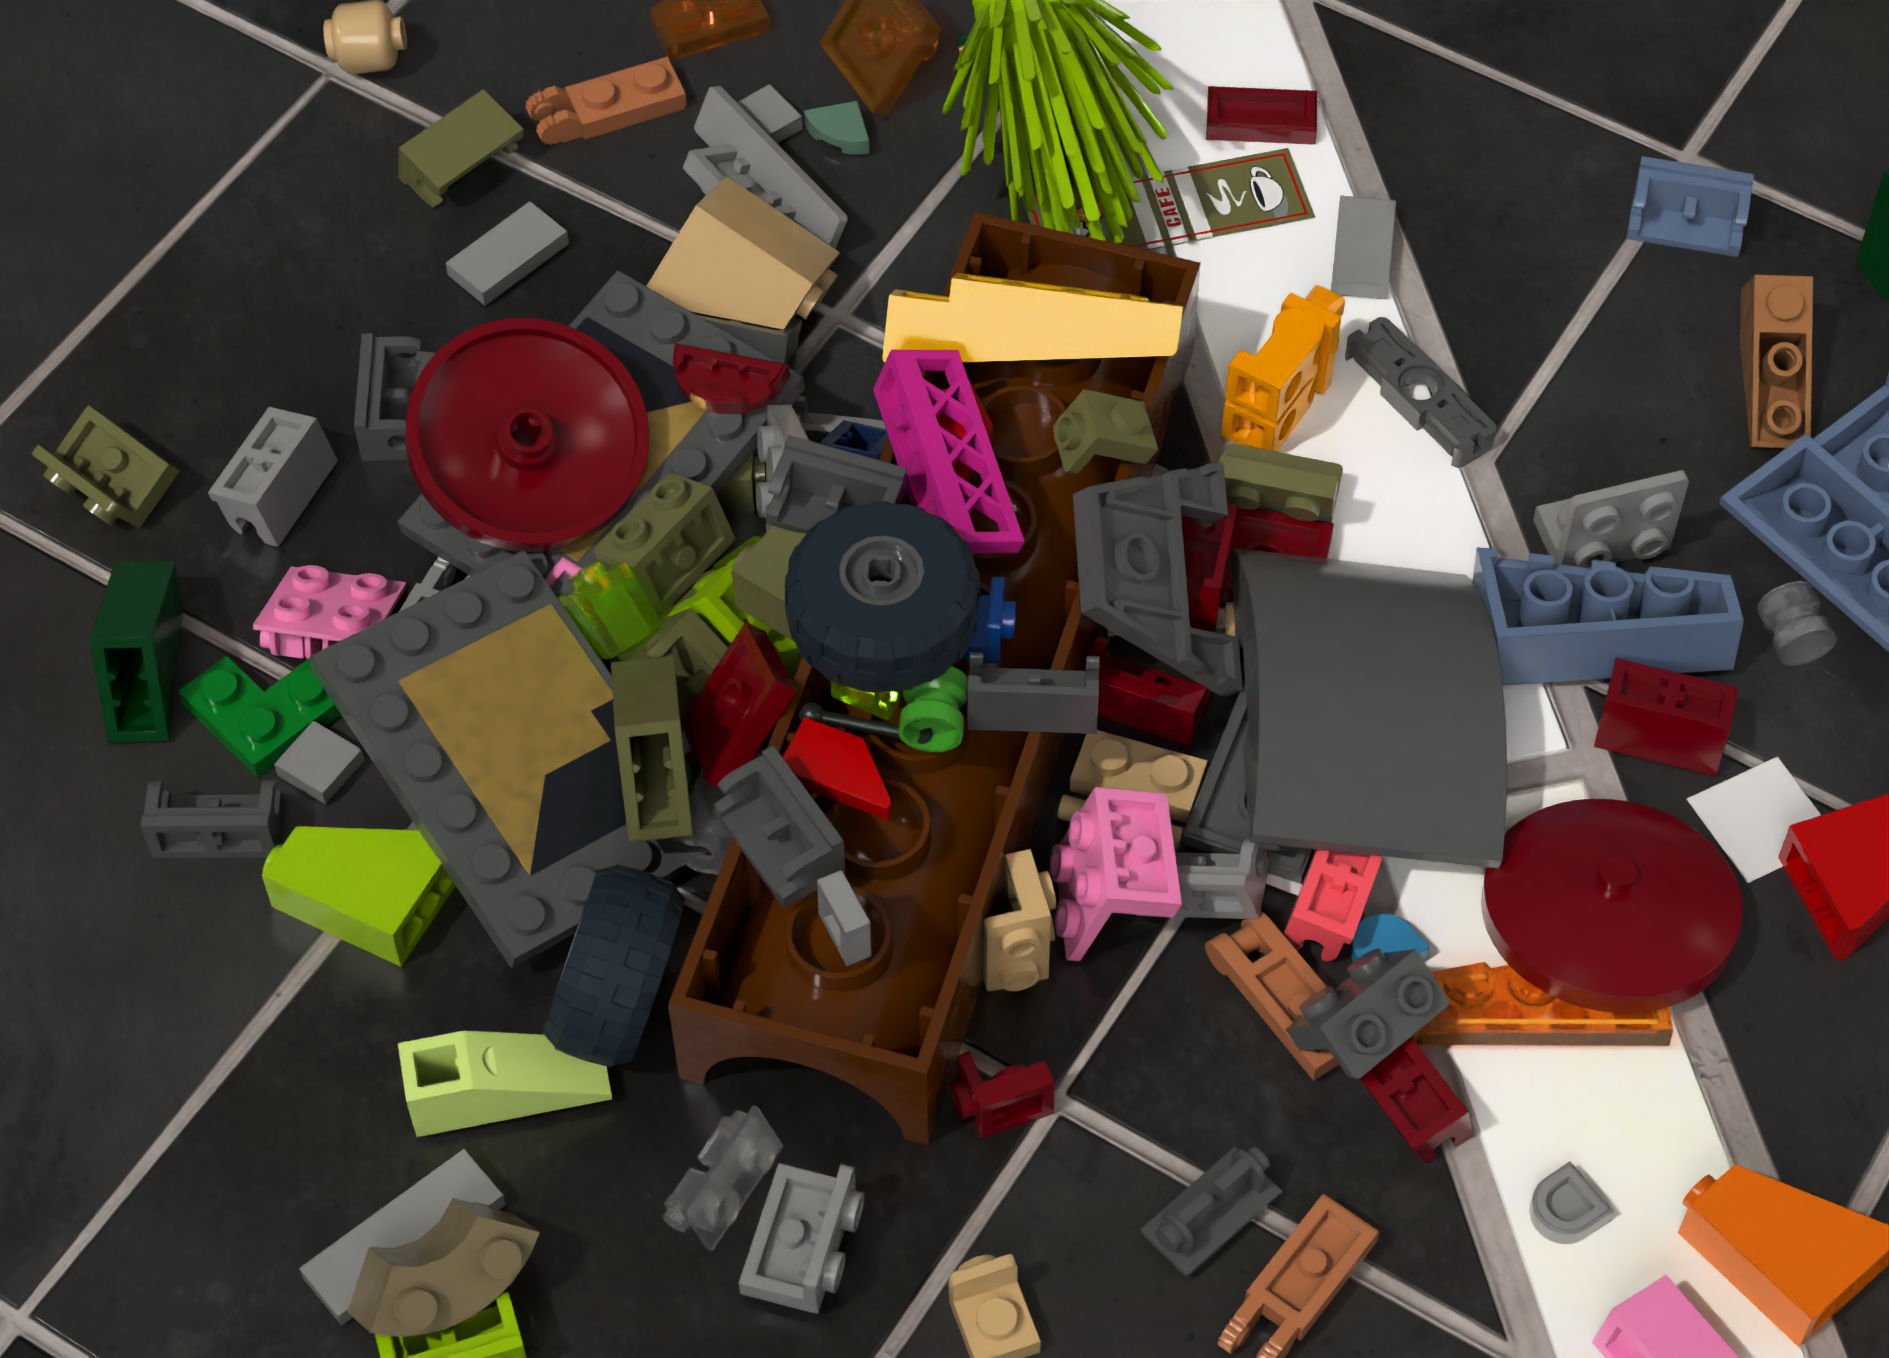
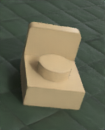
M1007 1254L995 1258L993 1255L977 1256L964 1262L957 1271L949 1275V1303L970 1358H1025L1040 1353L1041 1341L1017 1282L1018 1266L1013 1254Z

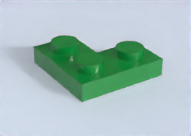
M227 656L178 690L182 705L257 778L274 767L278 759L312 721L327 727L341 716V713L310 669L311 657L266 691H263Z

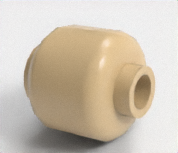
M382 0L340 4L333 11L332 19H325L324 41L328 58L331 63L338 62L340 68L348 74L388 71L396 64L398 50L407 48V34L403 18L393 17L391 9Z

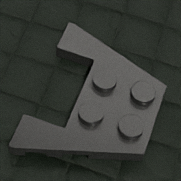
M1215 462L1200 468L1187 470V468L1178 469L1148 478L1141 476L1089 486L1074 493L1073 506L1081 613L1219 696L1227 697L1242 691L1239 638L1195 629L1190 626L1181 516L1211 523L1228 516L1224 464Z

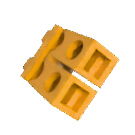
M1315 285L1305 299L1290 292L1282 302L1281 312L1274 319L1272 335L1258 353L1254 356L1240 349L1228 367L1225 392L1227 400L1224 402L1220 436L1236 444L1278 452L1312 405L1315 392L1323 395L1331 385L1335 356L1339 346L1341 316L1344 313L1346 301L1341 295L1320 285Z

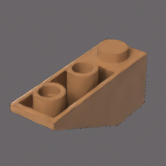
M1754 275L1741 288L1740 349L1750 448L1785 449L1805 433L1811 437L1813 276Z

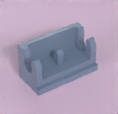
M1642 156L1633 191L1626 239L1738 257L1742 244L1743 229L1747 225L1754 174Z

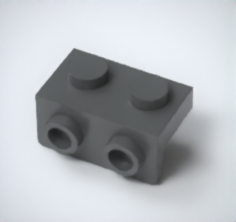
M1379 948L1371 950L1356 959L1347 968L1351 977L1335 990L1332 986L1326 987L1304 1001L1300 1006L1303 1015L1285 1029L1300 1051L1329 1049L1348 1078H1361L1449 1005V999L1416 949L1382 953Z

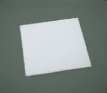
M1778 756L1687 798V801L1747 883L1783 867L1778 856L1790 825L1821 815Z

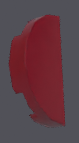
M675 343L672 363L682 393L697 407L715 414H743L762 408L781 393L791 376L788 364Z

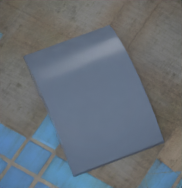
M1888 373L1883 387L1812 439L1805 433L1721 496L1719 504L1889 652Z

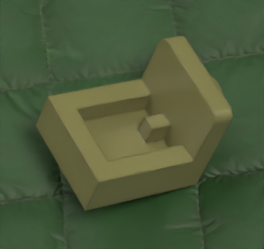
M1083 389L1065 412L1059 416L1053 426L1054 440L1059 450L1064 471L1078 474L1095 454L1146 464L1158 451L1145 403L1142 401Z

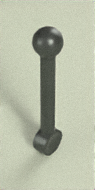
M807 703L799 712L801 722L804 717L827 725L900 738L898 734L899 725L827 712L817 703ZM932 728L920 730V737L917 740L918 744H926L931 740L933 735Z

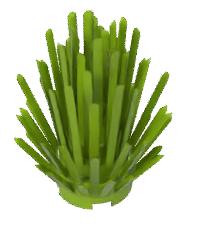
M972 0L975 23L953 71L958 70L943 107V115L953 110L975 57L963 99L965 111L961 131L968 127L961 164V175L964 177L971 169L989 73L982 141L984 143L983 160L986 165H990L993 160L999 99L1006 187L1009 186L1012 220L1021 221L1019 198L1023 196L1026 209L1029 212L1035 211V198L1030 169L1031 162L1044 227L1074 234L1072 229L1080 228L1081 222L1059 140L1060 137L1090 237L1106 241L1099 218L1100 212L1087 169L1112 242L1120 244L1124 239L1121 225L1128 228L1126 221H1130L1133 217V211L1127 196H1129L1131 201L1141 203V199L1117 141L1132 173L1137 179L1142 178L1143 169L1135 153H1140L1153 179L1163 183V176L1146 145L1148 143L1115 82L1161 139L1167 137V131L1117 65L1123 63L1151 93L1161 94L1158 85L1164 90H1174V88L1138 54L1133 46L1101 18L1150 51H1161L1160 45L1125 21V19L1131 17L1104 0Z

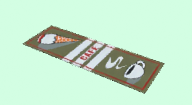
M1288 148L1162 171L1163 183L1153 179L1151 174L1143 175L1141 179L1132 177L1141 203L1131 201L1129 196H1127L1133 211V217L1130 221H1126L1128 228L1121 225L1124 239L1120 244L1147 250L1315 218L1290 151ZM1091 185L1100 212L1099 218L1106 241L1112 242L1094 186ZM1072 188L1081 222L1080 228L1072 229L1073 233L1090 237L1076 188ZM1034 195L1035 211L1029 212L1026 209L1029 221L1032 225L1044 227L1037 195Z

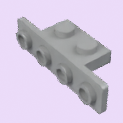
M721 86L710 87L694 126L695 132L705 141L709 148L689 150L683 169L706 195L728 176L836 249L847 223V215Z

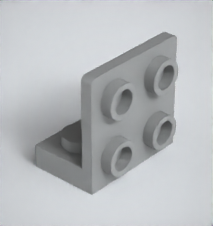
M1680 470L1575 495L1569 499L1536 506L1533 521L1548 554L1554 556V564L1591 568L1592 560L1619 562L1632 558H1652L1671 548L1689 480L1685 472Z

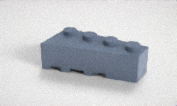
M1481 547L1476 549L1472 581L1481 593L1492 623L1503 686L1611 678L1616 658L1677 673L1734 669L1744 619L1731 575L1653 566L1649 567L1646 574L1626 572L1616 567V562L1592 560L1591 568L1554 564L1553 555L1529 553L1528 561L1498 558L1499 549Z

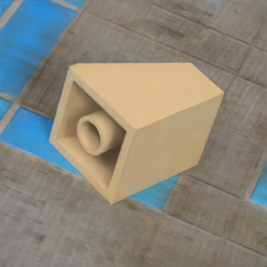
M726 176L694 207L646 287L690 312L784 330L797 314L806 320L816 304L820 303L838 276L830 268L840 252Z

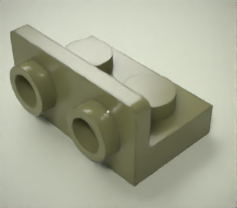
M669 473L612 528L593 550L599 561L621 570L640 611L659 619L736 539L712 487L675 473Z

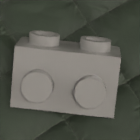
M778 1163L739 1280L740 1294L815 1314L819 1313L825 1291L836 1293L842 1278L846 1255L838 1250L844 1231L853 1233L856 1231L863 1210L865 1194L856 1191L855 1167L841 1164L837 1177H832Z

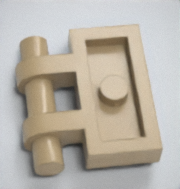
M1097 730V734H1086L1070 777V791L1087 795L1088 797L1094 787L1164 793L1168 797L1170 819L1187 823L1203 785L1208 760ZM1064 794L1059 805L1057 818L1071 822L1074 812L1080 811L1086 800ZM1171 824L1174 849L1178 852L1185 828Z

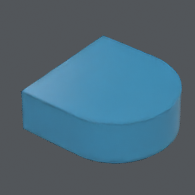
M1378 913L1370 915L1359 922L1351 942L1350 952L1354 962L1365 953L1377 948L1382 953L1416 949L1422 960L1428 958L1430 946L1402 918L1392 914Z

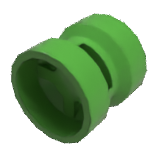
M951 666L945 674L934 681H929L913 687V689L903 691L904 699L908 705L901 711L898 734L901 740L908 746L926 752H945L961 744L965 720L959 710L965 706L967 701L968 679L959 669ZM932 728L933 735L931 740L926 744H918L917 740L920 737V730Z

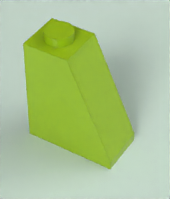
M296 826L283 845L279 844L271 850L264 863L262 874L273 908L402 967L456 886L419 830Z

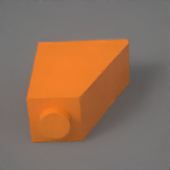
M1737 1164L1733 1165L1717 1180L1710 1174L1702 1178L1682 1201L1687 1210L1678 1234L1798 1347L1889 1265L1888 1224Z

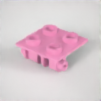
M315 565L291 566L253 623V630L261 631L260 646L270 649L272 655L302 659L305 656L308 660L311 655L320 651L321 641L323 650L388 618L404 593L406 582L386 580L383 576L373 573L350 575L328 572L325 568Z

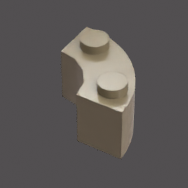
M452 1198L440 1222L420 1239L396 1248H368L347 1313L370 1333L386 1336L423 1335L454 1326L474 1316L504 1292L525 1265L540 1232L512 1213Z

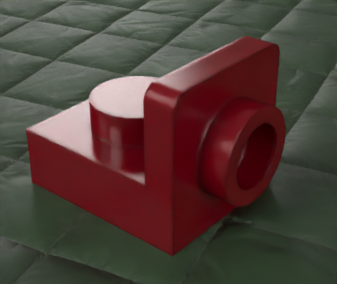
M966 1052L957 1055V1079L949 1082L951 1096L960 1118H972L980 1139L1054 1114L1055 1082L1045 1061L1028 1067L1024 1065L1007 1067L999 1071L992 1079L983 1082L971 1053Z

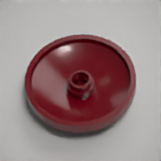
M509 318L485 323L463 332L444 345L429 360L421 371L409 399L405 422V446L409 467L421 493L431 507L455 529L470 538L496 548L518 552L523 550L525 552H544L562 549L592 537L615 520L624 510L636 491L646 464L649 449V424L645 404L635 381L617 357L601 343L577 329L557 322L535 318Z
M1581 799L1562 802L1538 810L1517 822L1505 833L1503 861L1500 867H1486L1481 897L1482 916L1487 933L1501 957L1515 972L1536 988L1564 1002L1583 1008L1613 1013H1637L1667 1008L1686 1001L1706 989L1720 976L1732 958L1743 916L1741 892L1736 877L1728 862L1708 839L1685 822L1670 814L1642 804L1614 799Z

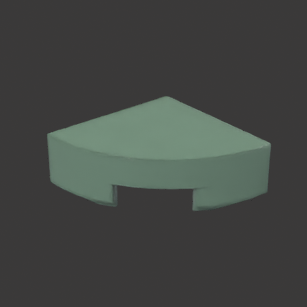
M857 101L804 110L806 129L815 140L819 142L823 140L831 145L841 147L842 153L870 154L869 138Z

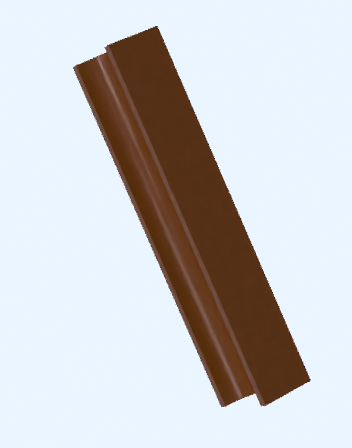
M974 212L942 296H950L952 277L956 273L1131 294L1146 297L1149 302L1183 306L1178 349L1172 356L963 362L968 380L971 382L993 424L991 446L1024 538V543L1019 553L973 554L975 567L978 569L980 595L990 596L992 577H1005V600L1016 601L1014 639L1002 638L1000 663L983 662V667L1079 671L1081 666L1084 665L1086 657L1099 636L1102 625L1081 613L1073 494L1089 486L1145 476V478L1152 477L1194 351L1201 262ZM921 371L923 379L938 389L943 390L950 387L945 371ZM1083 389L1142 401L1145 403L1158 451L1146 464L1095 454L1078 474L1065 472L1058 447L1054 440V423ZM887 437L879 460L898 465L889 437ZM974 470L969 483L979 488L983 482L980 474ZM906 492V504H910V501H909V498H908V495H907V492ZM974 508L969 514L975 532H1000L997 522ZM802 657L793 680L797 692L779 717L767 748L774 746L783 757L801 724L799 712L807 703H817L827 712L899 725L901 711L908 703L904 699L903 691L871 693L857 691L855 688L842 684L838 685L825 678L821 672L812 665L810 666ZM970 661L955 662L952 667L959 669L968 679ZM968 697L965 706L959 710L965 720L961 744L945 752L920 751L908 746L901 738L828 725L864 739L891 799L892 813L889 819L885 820L807 790L844 840L845 877L870 921L871 956L846 966L818 914V891H814L783 909L732 838L668 1003L679 1078L704 1085L710 1067L720 1061L737 1057H765L798 1063L828 1073L862 1090L879 1102L895 1118L902 1131L903 1139L929 1146L957 1062V1055L960 1053L984 981V920L988 917L1004 914L1005 855L1028 849L1066 733L968 729Z

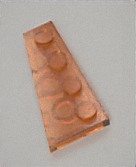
M1480 962L1431 972L1448 997L1449 1005L1411 1036L1417 1045L1670 1046L1673 1025L1670 1007L1637 1013H1613L1583 1008L1564 1002L1541 991L1523 979L1509 965L1491 968L1486 962Z

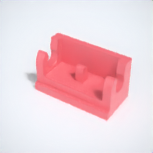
M1315 849L1283 935L1296 950L1303 946L1304 940L1316 941L1324 946L1321 959L1327 962L1337 958L1344 943L1351 944L1383 856Z

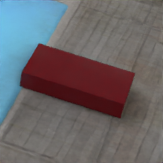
M1208 86L1206 140L1316 144L1317 91Z

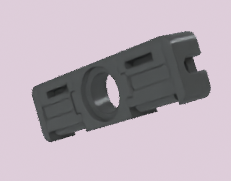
M1378 317L1369 322L1366 334L1358 329L1348 336L1345 360L1348 361L1353 358L1381 386L1380 395L1416 431L1423 428L1450 456H1453L1451 462L1453 467L1461 468L1492 449L1497 428L1496 424L1388 318ZM1421 383L1432 388L1435 395L1426 400H1418L1407 395L1404 389L1411 384Z

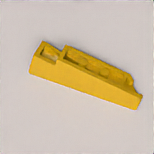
M956 273L951 279L949 297L897 289L889 294L882 359L886 362L891 349L958 350L962 362L1172 356L1178 349L1183 306L1149 302L1146 297L1131 294Z

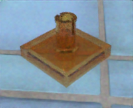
M845 0L819 44L872 113L888 115L921 61L932 58L936 53L939 41L938 34L942 28L919 0Z

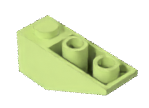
M458 1031L398 1043L406 1103L417 1137L612 1100L607 1066L587 1062L560 1052L542 1034Z

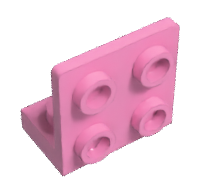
M1094 787L1081 810L1074 812L1069 830L1061 843L1053 846L1049 859V875L1053 882L1058 883L1060 900L1055 915V928L1058 937H1064L1067 960L1081 961L1111 913L1173 918L1181 907L1182 900L1167 794Z

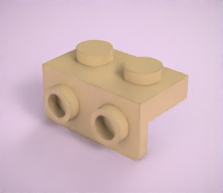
M1031 849L1005 855L1004 914L988 917L984 920L983 979L987 991L1000 989L1020 991L1035 985L1039 980L1049 978L1050 941L1055 940L1050 910L1056 909V898L1048 871L1037 872Z

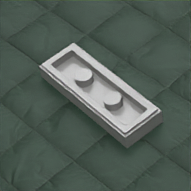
M463 1149L299 1268L301 1275L342 1326L353 1318L347 1311L369 1247L396 1248L420 1239L440 1222L452 1198L500 1210L506 1205L504 1196L466 1150Z

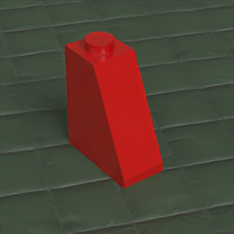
M1889 793L1790 825L1778 856L1785 872L1836 962L1848 958L1889 918Z

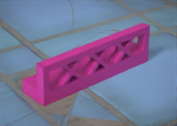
M891 349L873 391L897 464L907 468L906 492L910 504L923 508L928 513L939 518L941 517L951 524L960 537L966 540L973 554L1019 553L1024 543V538L959 351ZM921 371H945L950 388L944 393L923 379ZM941 412L964 426L966 435L962 440L939 426L937 417ZM957 460H960L980 474L983 483L979 488H976L955 474L953 465ZM974 508L997 522L1000 532H975L969 514Z

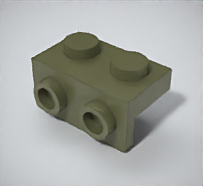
M90 405L85 408L55 452L38 444L31 453L48 466L43 474L47 480L70 495H73L77 489L88 496L83 506L112 526L120 518L141 528L180 472L179 469Z
M1235 443L1227 446L1226 454H1220L1218 463L1224 464L1228 504L1237 505V508L1262 509L1282 513L1301 521L1320 520L1332 523L1343 474L1342 465Z

